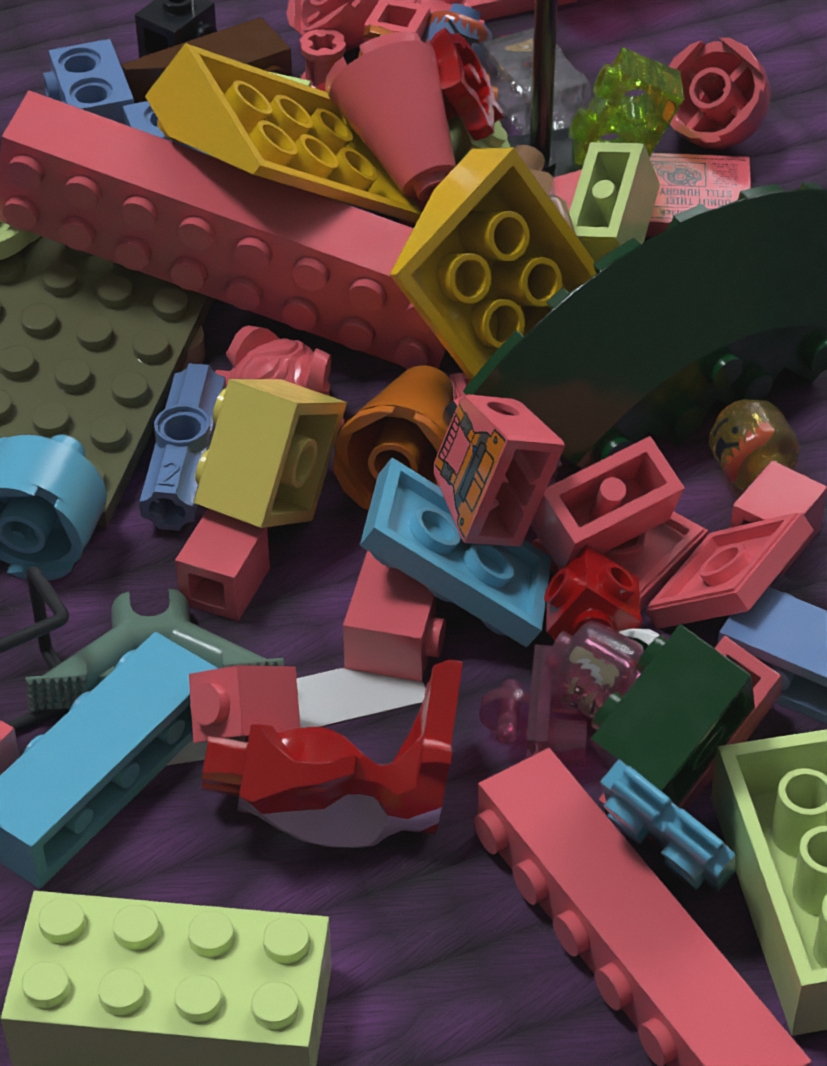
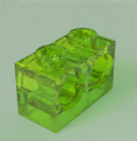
M621 47L612 65L605 63L600 69L593 87L594 97L588 108L581 107L572 120L569 138L573 139L574 163L581 166L584 165L590 142L642 143L650 158L684 100L681 71ZM635 89L646 91L639 96L625 95L628 91ZM606 134L619 135V137L612 140L600 138Z

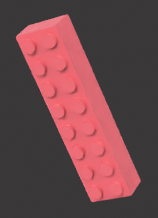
M28 90L1 137V222L65 244L72 249L81 250L115 262L128 269L137 270L176 284L183 289L192 290L229 303L239 309L248 310L279 321L297 330H304L340 343L350 349L379 357L406 369L419 365L440 368L446 348L389 275L413 228L313 192L253 175L211 155Z

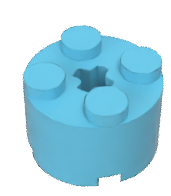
M17 435L0 438V560L10 564L7 570L8 574L27 579L26 572L28 568L35 566L41 570L47 581L58 579L68 574L85 552L103 512L107 497L106 488L100 474L85 458V448L75 438L67 435H55L51 439L36 435Z

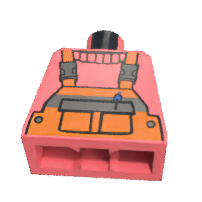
M469 394L456 398L446 406L443 412V421L448 430L434 462V475L464 543L521 547L565 444L536 415L517 400Z

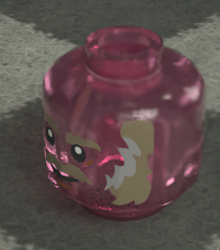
M590 621L581 626L574 636L562 631L554 642L544 664L545 668L554 672L551 681L553 698L593 720L609 696L616 691L624 696L641 675L635 668L644 652L643 647L638 642L596 621Z

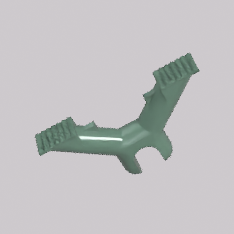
M168 588L169 607L165 612L156 616H142L134 612L130 605L128 591L114 599L111 609V630L43 676L26 677L29 711L71 708L80 695L88 691L91 692L115 669L124 654L131 650H136L155 631L218 669L236 665L284 666V658L266 659L191 623L188 601L185 595L178 590Z

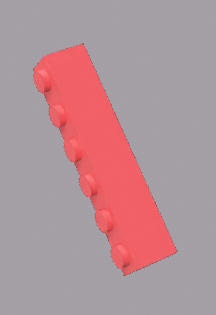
M550 748L478 783V815L474 817V827L481 843L489 853H499L513 870L515 883L522 896L530 904L539 903L553 921L556 936L566 952L573 957L580 955L595 974L596 985L606 1003L616 1011L622 1009L638 1029L639 1039L645 1052L656 1065L811 1066L812 1061Z

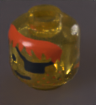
M740 400L728 405L720 412L709 436V447L729 482L741 490H747L771 461H775L793 470L800 456L801 447L794 431L780 409L768 401Z

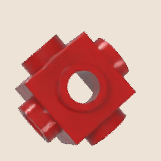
M587 544L566 568H562L556 573L544 594V601L547 603L546 632L552 636L553 640L562 649L569 653H572L574 648L578 646L593 653V657L596 658L600 652L611 644L614 635L619 631L640 629L642 624L639 578Z

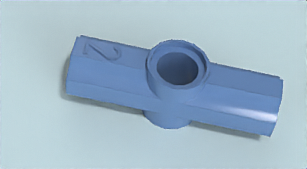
M189 363L185 370L175 373L166 407L158 414L154 421L156 444L139 507L141 517L152 521L158 529L180 531L184 524L195 520L198 504L194 503L198 484L195 480L196 468L201 456L210 447L216 426L213 421L215 402L221 391L227 387L226 378L215 373L210 365Z

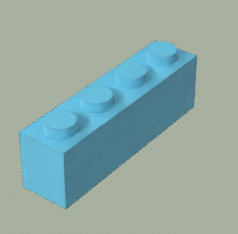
M156 631L136 650H131L124 654L115 669L91 692L88 691L80 695L71 706L69 712L45 734L35 737L27 745L22 756L0 775V863L41 889L193 740L189 674L218 668Z

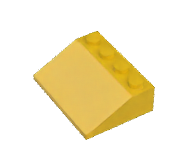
M185 43L145 95L158 118V128L165 136L176 143L187 144L253 175L412 223H417L422 213L413 198L407 197L402 193L331 102L328 93Z
M515 148L471 149L433 190L389 275L471 381L494 352L516 330L525 336L541 319L552 311L546 301L562 287L571 292L597 273L593 266L595 261Z

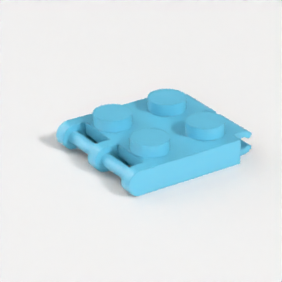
M618 760L600 781L606 799L603 807L609 812L607 817L638 844H641L647 835L655 839L656 843L664 848L661 852L665 858L663 864L688 886L697 890L706 881V884L718 893L734 874L736 854L725 846L721 839L684 809H680L672 803L668 796L631 766H627L621 760Z

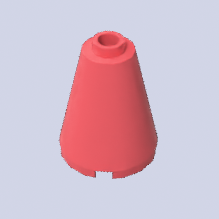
M416 32L389 33L359 45L362 56L350 64H346L344 57L339 59L326 76L325 89L331 102L402 193L407 197H418L421 201H428L433 190L456 166L436 55L430 41L426 39V42H422L419 34Z

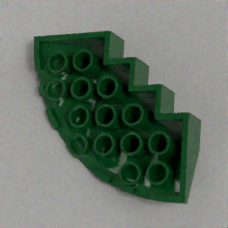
M802 182L800 188L784 191L777 184L742 190L739 193L738 200L712 210L700 204L674 215L667 230L655 235L642 244L635 238L628 240L595 262L593 266L597 274L583 285L571 292L562 287L546 301L552 311L541 319L525 336L516 330L494 352L463 392L466 395L509 398L521 402L562 439L565 447L561 456L585 469L641 441L647 432L680 446L687 436L693 434L701 426L705 414L717 399L747 414L756 403L768 395L773 381L784 367L814 382L821 372L827 370V190L821 188L817 183Z

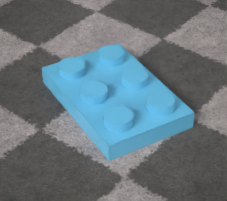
M391 458L378 474L360 546L371 552L374 558L381 564L390 568H397L425 585L440 600L453 602L481 619L485 626L494 633L507 635L523 646L528 647L542 631L546 603L544 601V594L548 587L551 556L526 540L523 541L521 547L464 543L440 487L394 458Z

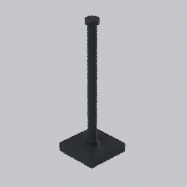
M535 0L530 134L511 136L507 140L511 148H515L518 145H528L539 150L545 158V164L541 171L557 177L582 170L588 149L577 126L552 130L558 0Z

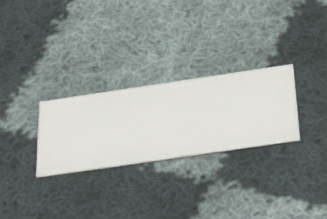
M346 668L297 678L300 728L321 727L422 703L426 688L423 681H413Z

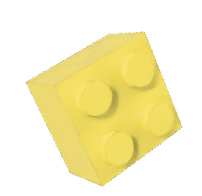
M229 379L227 387L221 391L214 405L213 421L216 426L210 447L201 456L196 468L195 480L198 484L194 503L260 528L312 521L347 402L282 379Z

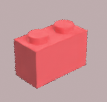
M651 436L547 487L531 522V526L558 569L561 570L569 565L586 544L597 552L604 554L668 521L685 487Z

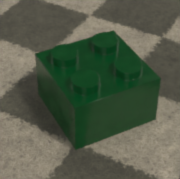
M679 624L669 639L659 635L649 644L636 664L635 669L641 675L624 696L617 691L609 696L591 723V726L597 730L591 737V741L606 770L609 771L618 760H621L668 796L677 807H679L716 759L718 746L726 745L755 708L751 675L681 624Z

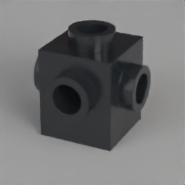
M154 0L135 14L139 58L217 32L215 3L209 0Z

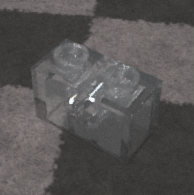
M534 28L482 43L483 67L485 72L490 75L491 86L498 87L497 102L504 114L522 135L530 134ZM556 44L552 130L576 126L580 128L585 126L586 106L591 98L590 85L586 76L574 68L563 55L561 48Z

